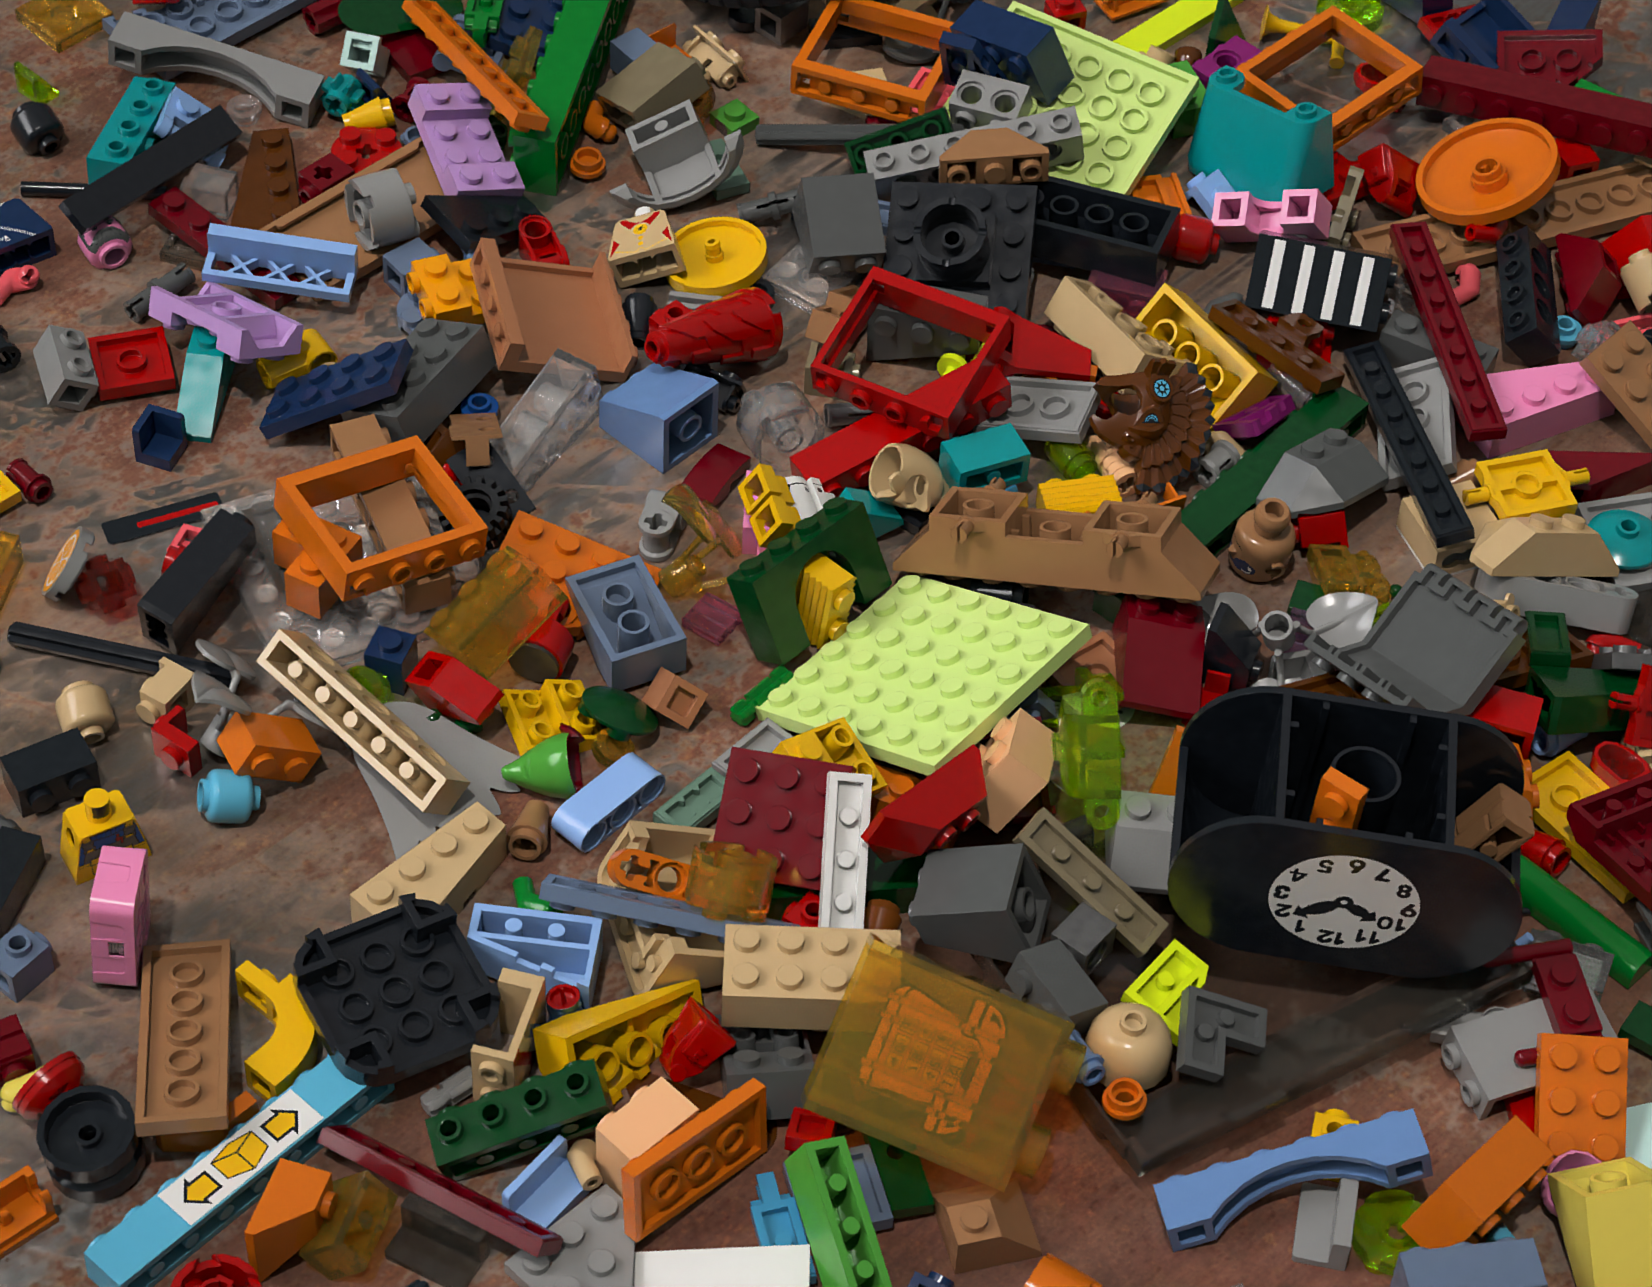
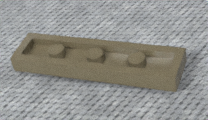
M1044 807L1036 812L1014 838L1013 842L1015 844L1024 843L1031 859L1079 904L1081 902L1085 903L1116 923L1115 937L1137 958L1146 954L1169 925Z

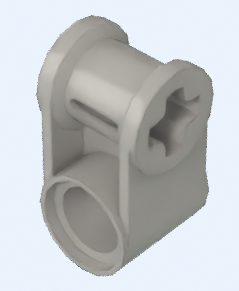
M656 489L649 490L638 522V528L642 533L639 542V552L644 559L651 562H660L671 557L681 531L684 530L688 521L690 511L689 496Z

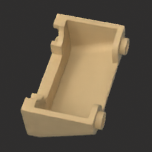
M629 820L603 859L598 870L597 883L628 889L615 884L607 872V863L610 856L622 848L642 850L707 870L715 829ZM632 857L629 861L621 862L620 869L626 871L625 879L628 874L646 876L649 870L632 865ZM666 867L658 875V884L666 892L672 890L677 883V875L672 868ZM708 878L699 882L696 893L700 901L707 903L713 899L716 890L714 883ZM618 915L616 919H608L634 995L691 979L699 980L701 989L723 984L725 944L717 940L718 936L701 933L699 937L684 936L675 931L676 927L659 924L658 928L641 927L633 923V918Z

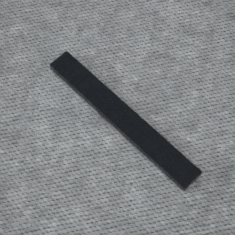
M1379 340L1343 350L1344 361L1363 399L1369 403L1368 409L1436 547L1441 548L1474 539V527Z

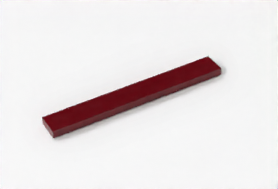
M1426 221L1391 224L1389 236L1468 442L1506 439L1508 428Z

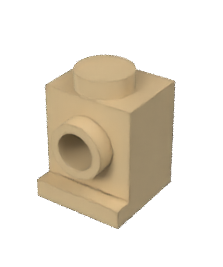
M164 656L158 661L160 670L153 677L146 679L139 690L141 702L136 706V712L142 720L149 724H154L160 716L170 712L176 705L183 707L187 713L196 704L191 685V678L194 672Z

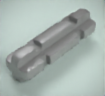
M467 1065L439 1083L440 1088L438 1090L436 1087H433L421 1095V1106L430 1117L436 1116L439 1111L447 1108V1104L454 1106L473 1093L471 1066Z

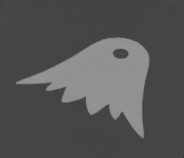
M398 701L384 703V705L471 782L448 815L422 812L352 749L357 766L371 790L386 825L396 860L418 845L419 841L422 842L436 832V826L441 828L477 801L493 815L499 816L501 810L490 788L504 792L520 791L516 784L505 780L501 774L502 767L520 758V756L475 736L442 715L436 721H429L427 717L435 713V711L416 703Z

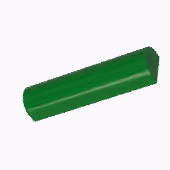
M1521 855L1520 891L1523 907L1530 910L1532 917L1561 939L1570 938L1574 949L1627 989L1652 969L1651 950L1525 855Z

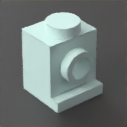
M347 30L340 65L350 71L357 72V69L362 68L369 75L385 77L390 50L381 45L382 38L379 36Z

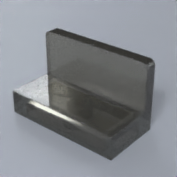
M409 1192L400 1205L402 1226L386 1247L385 1258L443 1287H468L490 1254L489 1232Z

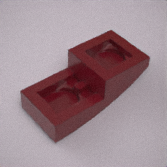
M717 443L692 468L678 488L677 494L687 495L690 497V501L712 509L728 497L731 483L749 470L751 457Z

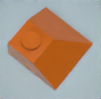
M279 1159L244 1232L248 1263L254 1267L259 1276L260 1283L318 1234L324 1219L330 1220L338 1203V1193L334 1192L331 1172L287 1159Z

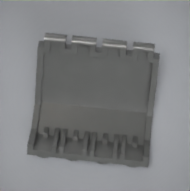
M1429 563L1421 573L1413 572L1362 641L1337 648L1333 644L1329 645L1319 635L1312 632L1303 645L1315 654V657L1312 659L1314 664L1329 675H1332L1336 669L1339 671L1336 676L1338 680L1355 692L1360 686L1363 687L1364 690L1361 695L1370 701L1466 716L1472 714L1526 642L1522 636L1528 628V622L1512 611L1504 609L1502 605L1484 594L1478 593L1476 589L1453 577L1435 564Z

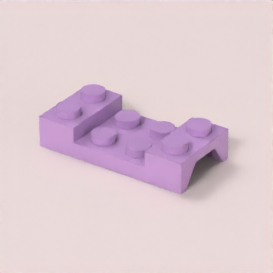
M471 83L415 84L408 106L444 195L522 196L525 186L515 162H506L488 119L492 107L489 100L480 95L481 91Z
M206 282L198 295L182 297L159 286H151L149 316L163 322V327L167 329L183 330L186 325L200 326L208 329L210 335L217 337L216 349L230 355V359L234 362L249 364L253 363L254 358L279 361L284 359V355L300 354L303 324L217 283Z

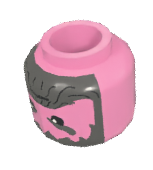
M111 217L84 235L78 233L77 241L80 249L90 264L96 268H117L127 260L132 251L131 238L121 222L115 217Z

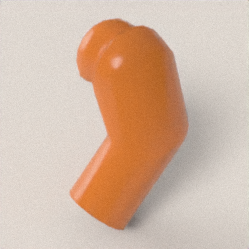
M590 101L583 120L584 131L595 139L601 138L606 143L611 142L617 134L616 126L610 124V120L603 116L605 110L600 101Z

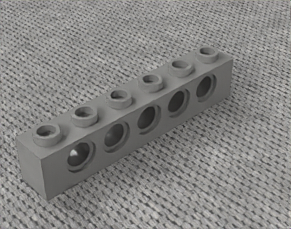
M1075 106L863 151L867 173H874L878 200L889 202L891 199L892 182L939 183V156L970 130L1009 128L1049 149V167L1083 160V138Z

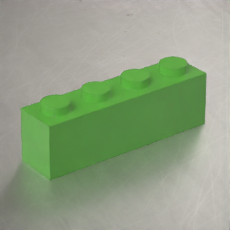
M845 1135L804 1143L784 1163L822 1286L892 1287Z

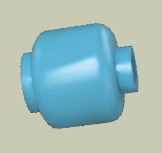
M213 769L207 774L206 779L199 780L197 809L199 812H204L206 819L211 823L243 824L248 821L252 810H258L260 807V786L253 785L252 778L249 775H235L233 770Z

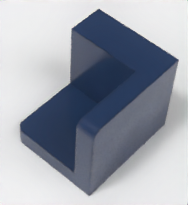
M148 404L132 428L136 462L171 472L188 447L185 419L182 413Z

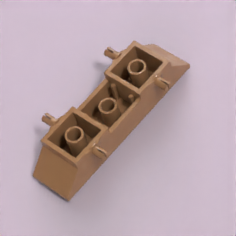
M997 477L993 478L989 485L985 487L968 488L952 486L929 514V523L916 533L893 562V570L906 571L908 575L924 576L936 574L944 575L949 580L976 578L981 579L987 584H998L1003 581L1016 582L1027 588H1035L1041 585L1056 586L1059 590L1066 592L1080 589L1096 590L1098 594L1106 596L1126 593L1135 594L1140 599L1166 597L1174 598L1179 603L1201 601L1220 571L1219 560L1181 522V507L1157 504L1158 497L1152 491L1149 495L1148 491L1144 492L1137 501L1120 502L1104 500L1095 514L1028 508V493L1006 491V483L1000 477L998 480Z

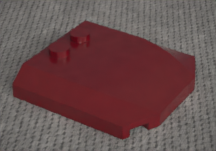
M1651 772L1570 803L1566 818L1575 841L1652 911Z

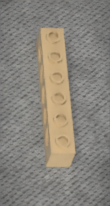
M279 628L256 660L422 812L448 815L471 783L305 633Z

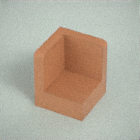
M660 667L642 701L659 713L689 729L709 694L667 669Z

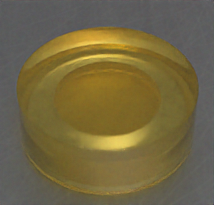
M607 728L599 732L591 745L595 759L607 768L625 754L635 752L631 739L627 742L613 739L608 735Z

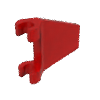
M997 306L993 308L995 311L1010 316L1011 334H1013L1011 353L1004 350L996 363V366L1004 376L1028 374L1083 381L1090 380L1091 349L1028 321L1006 307Z

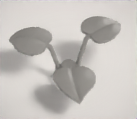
M1337 592L1324 595L1316 599L1306 611L1307 622L1313 628V630H1310L1300 625V622L1297 620L1293 622L1286 612L1279 610L1267 613L1262 621H1259V613L1255 603L1249 597L1240 593H1217L1204 596L1201 601L1191 603L1203 607L1205 645L1208 629L1221 602L1229 604L1256 637L1262 634L1266 647L1274 651L1277 680L1263 678L1255 682L1251 687L1281 686L1303 680L1300 678L1285 680L1283 652L1293 646L1296 632L1307 637L1314 632L1329 645L1333 644L1337 648L1348 646L1365 638L1373 627L1379 605L1376 597L1359 592Z
M198 638L195 642L198 650L212 662L229 670L232 677L229 688L215 678L198 670L193 673L191 678L195 703H211L221 706L220 711L201 737L200 742L213 753L226 758L216 739L235 712L250 716L252 713L250 705L236 695L235 692L241 676L254 681L256 672L247 661L234 652ZM296 697L293 700L287 699L268 713L269 715L278 716L286 710L296 711L304 718L335 733ZM343 740L347 749H349L350 746Z

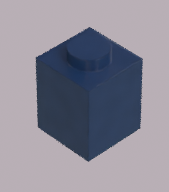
M379 625L364 652L366 686L404 696L409 687L405 679L418 664L417 635Z

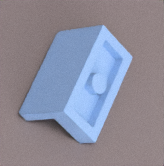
M558 1135L502 1193L503 1206L547 1229L576 1207L592 1191L583 1190L566 1158V1138Z

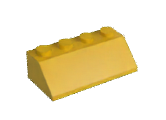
M1166 283L1161 286L1135 318L1148 327L1145 332L1146 334L1158 341L1164 340L1174 348L1171 354L1174 358L1180 360L1188 359L1192 363L1197 364L1198 374L1206 378V388L1212 391L1210 400L1215 404L1211 416L1215 419L1213 424L1265 399L1278 383L1230 335L1221 331L1220 326L1208 319V314L1186 293Z

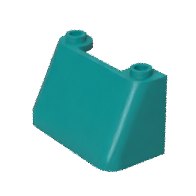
M1227 65L1219 68L1210 76L1188 152V168L1193 174L1198 175L1203 171L1207 177L1219 169L1235 192L1249 191L1254 197L1270 202L1282 201L1283 190L1319 189L1321 193H1324L1334 186L1332 112L1311 102L1299 103L1286 113L1238 92L1245 85L1244 74Z

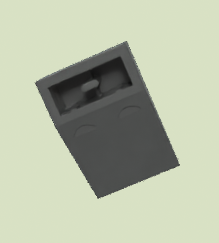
M722 1014L715 1015L722 1022ZM726 1027L736 1040V1044L719 1057L723 1098L731 1090L739 1088L754 1077L766 1086L767 1120L791 1118L794 1107L816 1110V1072L806 1029Z

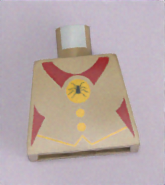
M640 207L635 211L634 217L618 221L615 224L608 254V263L613 269L619 288L686 271V265L676 235L664 210L655 211L651 207Z

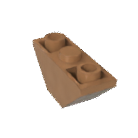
M1009 128L970 130L939 156V183L1016 184L1048 181L1049 149Z

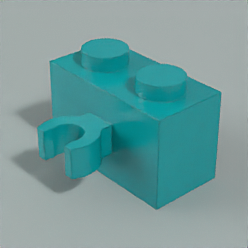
M1008 423L941 442L938 465L950 489L952 486L968 488L985 487L995 477H997V480L999 477L1002 478L1007 487L1027 481L1031 453L1013 425Z

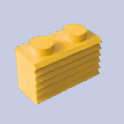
M1088 474L1079 479L1062 480L1053 478L1045 483H1038L1035 505L1038 509L1085 513L1089 510L1091 514H1095L1104 500L1122 502V497H1120V491H1118V486H1116L1114 474L1104 476Z
M821 552L810 558L804 565L796 585L797 608L811 645H816V649H821L822 646L831 640H837L847 631L846 627L849 624L847 617L855 600L853 587L857 579Z

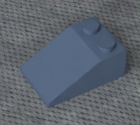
M640 555L565 577L567 589L593 658L608 687L624 690L652 681L660 667L672 673L686 670L687 637Z

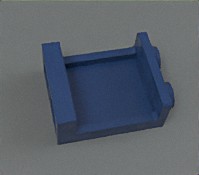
M1481 0L1457 19L1451 17L1444 22L1429 42L1444 58L1498 69L1497 31L1535 29L1508 0Z

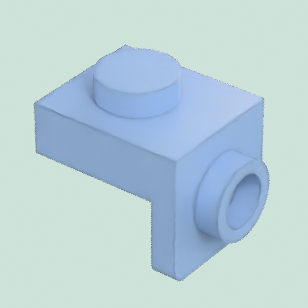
M1219 169L1207 177L1202 171L1185 184L1189 189L1185 193L1187 201L1193 197L1211 220L1215 193L1235 192Z

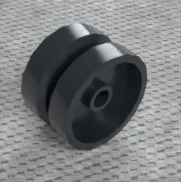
M101 1085L76 1087L61 1093L48 1104L38 1121L36 1140L54 1186L68 1198L83 1203L104 1202L122 1195L137 1182L145 1167L146 1146L143 1137H137L134 1112L130 1102L116 1090Z

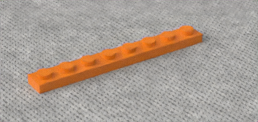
M404 0L401 8L409 15L411 22L425 32L424 36L439 47V52L449 57L452 65L461 70L466 75V80L474 84L481 91L480 95L488 99L495 106V111L507 118L512 128L521 132H529L530 129L545 132L549 117L437 2L431 0Z

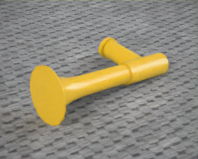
M1267 5L1262 18L1259 40L1261 41L1264 36L1272 33L1288 34L1303 24L1278 18L1270 12ZM1330 38L1324 42L1332 44L1329 65L1333 69H1341L1345 63L1344 46Z

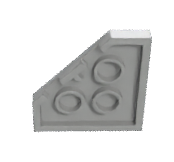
M605 1183L548 1228L564 1239L558 1254L535 1257L521 1249L504 1262V1272L519 1287H633L635 1241L624 1233L623 1199Z

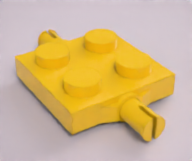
M1548 449L1476 462L1474 474L1481 487L1463 490L1462 499L1465 502V506L1483 502L1489 503L1500 520L1511 517H1530L1532 513H1540L1557 518L1562 517L1563 514L1576 513L1578 502L1571 492L1570 486L1588 484L1590 482V474L1586 467L1571 471L1563 470L1554 462Z

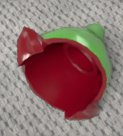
M561 723L559 727L561 733L545 739L520 758L502 767V777L509 782L536 793L568 800L584 787L581 777L579 744L585 741V739L577 730Z

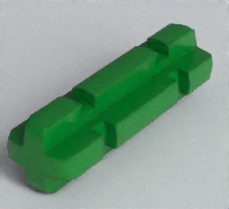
M782 665L776 667L769 674L770 677H765L744 695L746 700L741 698L731 706V719L740 726L748 725L756 718L755 707L761 706L768 700V694L773 689L780 687L781 684H786L793 678L794 674L791 670Z

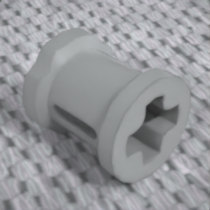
M1217 440L1211 446V451L1198 459L1199 468L1192 475L1202 486L1208 488L1224 469L1229 470L1239 461L1240 454L1230 442Z

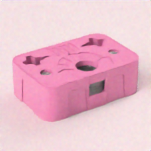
M102 846L89 905L93 983L138 987L143 963V946L147 945L150 930L147 849Z

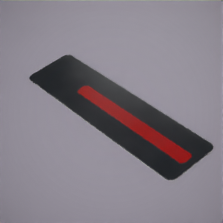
M213 492L102 523L101 527L108 543L112 545L183 525V523L189 524L213 517L220 508L224 510L225 508L218 493Z

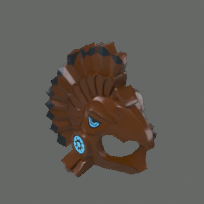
M1153 358L1143 372L1106 375L1093 386L1102 401L1109 408L1112 417L1101 419L1093 414L1089 417L1090 425L1100 439L1118 449L1117 453L1121 459L1127 463L1135 462L1134 471L1137 475L1134 489L1137 495L1143 494L1146 491L1151 493L1152 491L1158 496L1165 491L1166 483L1170 482L1172 486H1175L1177 482L1180 484L1188 476H1191L1190 473L1196 472L1199 468L1198 459L1205 452V443L1211 436L1210 428L1215 422V419L1211 416L1215 404L1210 400L1212 391L1206 388V378L1197 372V364L1186 362L1176 375H1172L1169 378L1176 366L1175 360ZM1120 389H1132L1136 394L1121 395L1114 392Z

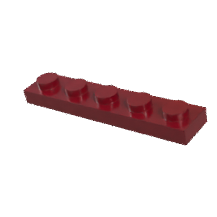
M176 186L148 203V214L205 258L208 254L207 232L210 223L226 225ZM217 260L215 262V265L222 271H228L235 267L230 262ZM258 267L250 271L253 275L262 277L272 273L268 268ZM292 274L287 276L290 281L301 282ZM245 287L275 311L298 296Z

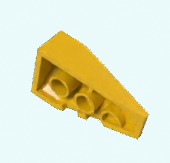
M687 980L566 1014L532 1029L539 1071L543 1076L562 1070L570 1062L576 1060L587 1061L593 1058L605 1076L612 1104L614 1105L623 1097L621 1091L635 1078L641 1080L651 1071L649 1065L660 1056L664 1037L680 1015L687 1000L693 997L703 1005L699 980Z

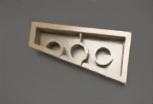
M478 801L349 894L352 923L398 906L399 896L411 893L416 894V899L431 900L441 906H444L447 902L458 916L464 909L463 904L473 892L477 893L507 857L506 825Z

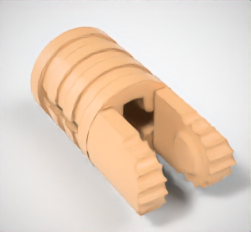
M1097 435L1088 436L1085 439L1086 448L1102 476L1114 474V480H1116V486H1118V491H1120V497L1124 498L1136 493L1134 483L1137 474L1134 471V461L1127 463L1121 459L1117 453L1118 449L1108 443L1105 445L1104 441Z

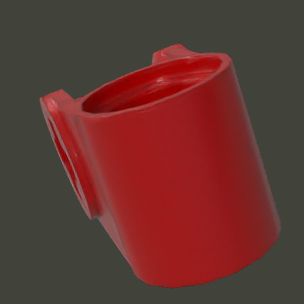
M529 215L520 221L519 255L522 260L570 265L566 249L560 243L551 226V222L547 218L540 215Z

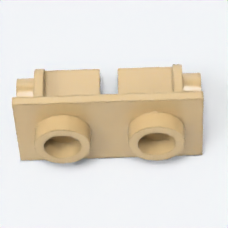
M696 25L693 26L697 37L686 41L682 50L691 57L697 58L704 67L712 62L706 69L709 71L711 79L722 88L733 87L738 76L747 82L749 79L742 68L745 62L740 55L733 49L727 52L723 48L720 39L713 32L708 31L705 33Z

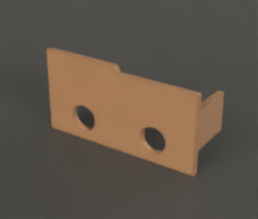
M496 413L449 415L451 426L448 427L451 440H465L466 467L490 465L489 439L503 438Z

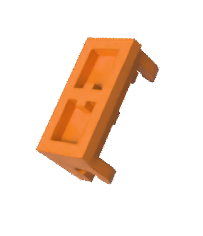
M26 1165L0 1182L1 1260L59 1222L48 1189L40 1190L36 1174L29 1165Z

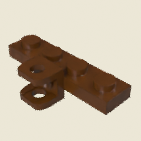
M1236 298L1212 305L1208 319L1220 326L1221 331L1236 337L1246 344L1251 352L1261 355L1273 363L1278 371L1289 374L1299 381L1305 390L1318 395L1341 387L1345 374L1315 354L1314 351L1308 349L1310 341L1319 338L1324 327L1306 314L1292 313L1281 316L1277 326H1275Z

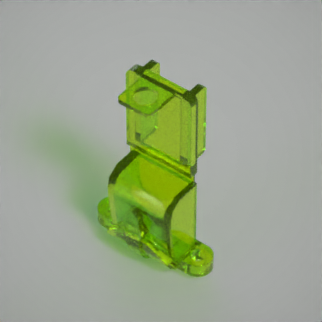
M1076 667L1075 685L1038 687L1049 698L1055 695L1062 696L1058 718L1043 720L1042 724L1048 728L1058 727V733H1051V748L1053 759L1059 760L1062 783L1067 795L1083 799V811L1088 823L1095 829L1106 830L1113 827L1120 816L1121 758H1125V748L1120 742V718L1117 701L1124 700V691L1111 673L1091 674L1087 667ZM1100 805L1109 807V811L1104 817H1096L1094 815L1095 809Z

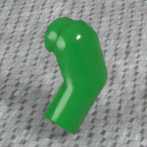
M523 876L513 881L512 887L517 908L563 913V910L550 907V901L539 899V895L535 893L532 878Z

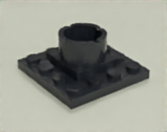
M892 182L885 246L886 255L883 269L928 286L988 296V308L993 310L997 306L1006 307L1027 320L1039 199L1038 186Z

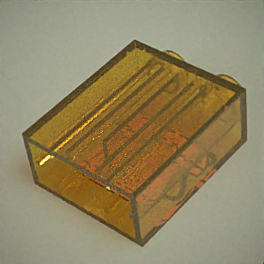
M869 933L800 1098L803 1108L1005 1192L1013 1172L1031 1179L1038 1170L1046 1152L1052 1129L1034 1122L1048 1088L1065 1096L1070 1092L1084 1061L1087 1046L1069 1039L1075 1023L1067 1015L873 933Z

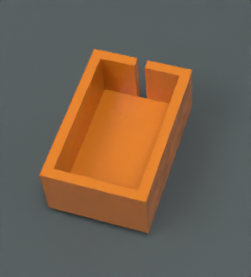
M1515 1115L1449 1176L1401 1227L1420 1247L1428 1249L1451 1247L1460 1242L1476 1244L1478 1240L1473 1236L1475 1232L1481 1238L1484 1237L1502 1219L1497 1213L1499 1209L1506 1215L1526 1196L1520 1190L1522 1186L1530 1192L1548 1174L1542 1166L1554 1153Z

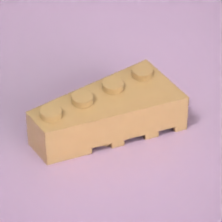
M1065 275L1044 311V314L1054 323L1053 328L1058 333L1092 350L1091 361L1094 363L1093 365L1098 366L1097 372L1104 376L1143 372L1151 359L1166 358L1176 362V366L1169 376L1170 378L1172 375H1176L1186 362L1192 363L1188 359L1180 360L1174 358L1171 355L1174 351L1171 345L1164 340L1158 341L1146 334L1147 326L1141 321L1122 313L1124 308L1092 282ZM1120 389L1117 391L1121 395L1136 394L1132 389Z

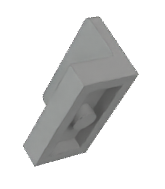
M1340 1178L1338 1188L1307 1182L1302 1184L1292 1248V1261L1345 1271L1352 1243L1359 1180Z

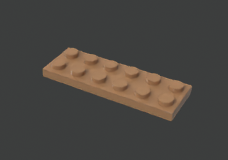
M230 939L143 946L135 1105L137 1137L228 1129L232 948Z

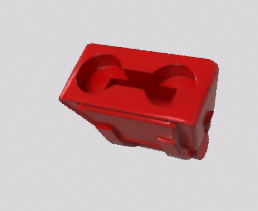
M1385 143L1358 155V160L1361 168L1364 169V175L1371 195L1381 205L1404 218H1408L1413 212L1412 205L1418 195L1416 173L1420 164Z
M693 997L687 1000L680 1015L667 1031L659 1056L660 1064L674 1082H681L685 1078L702 1073L717 1058L736 1044V1040L726 1027L721 1026L722 1022Z

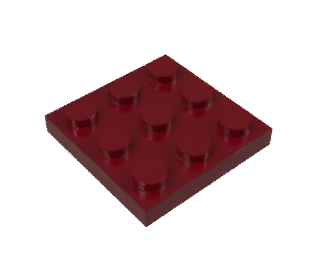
M732 747L707 870L725 876L820 892L827 773L830 771L856 773L857 769L848 765Z

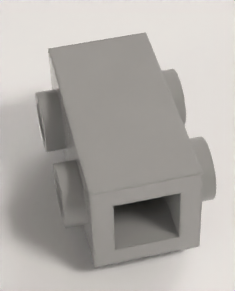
M49 324L33 349L47 403L59 408L83 411L89 400L97 394L99 387L98 377L91 360V351L87 346L84 332Z

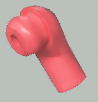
M1471 263L1460 265L1455 271V274L1460 276V278L1456 279L1459 286L1453 288L1459 306L1477 297L1480 293L1481 272L1477 266Z
M24 265L23 267L10 268L0 276V306L10 294L29 291L37 286L40 273L35 266Z

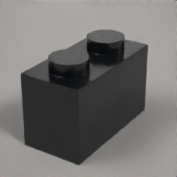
M78 728L71 729L0 757L4 784L23 818L37 812H44L55 805L73 798L82 797L93 788H101L97 761Z

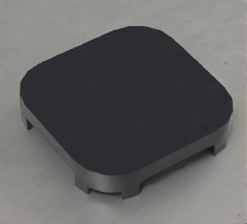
M415 893L399 896L398 906L324 935L320 928L315 929L305 936L304 944L296 953L293 963V983L297 997L334 1065L344 1077L359 1085L379 1087L406 1079L471 1052L473 1044L479 1046L485 1044L497 1029L500 1006V993L497 983L489 981L457 925V913L447 902L444 906H441L431 900L416 899Z

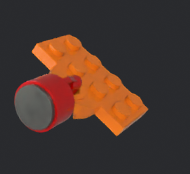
M518 510L488 574L525 590L522 602L525 618L519 622L506 649V658L511 667L519 675L531 681L544 682L545 679H558L562 675L574 649L573 636H575L576 640L585 636L567 589L565 577L632 556ZM644 562L658 587L664 570Z

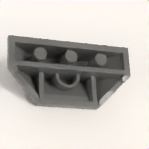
M1329 428L1283 454L1258 494L1255 505H1258L1260 501L1266 498L1281 499L1290 508L1291 519L1298 518V514H1320L1340 510L1389 483V476L1361 441L1348 436L1341 429Z

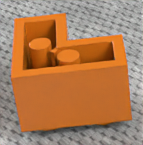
M319 518L351 562L363 559L362 536ZM282 519L272 531L274 564L287 569L284 572L286 605L321 620L339 596Z

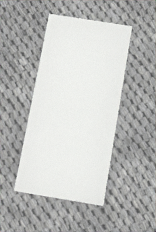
M810 1244L634 1252L633 1287H809Z

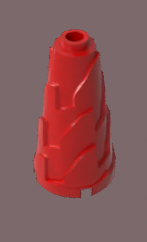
M757 287L738 289L720 299L700 305L690 313L671 319L668 323L659 326L657 330L648 333L644 343V350L649 359L655 364H660L662 367L689 363L701 365L720 362V365L747 361L756 363L770 360L767 358L776 355L782 344L783 322L781 312L773 314L770 305L776 304V302L764 290Z

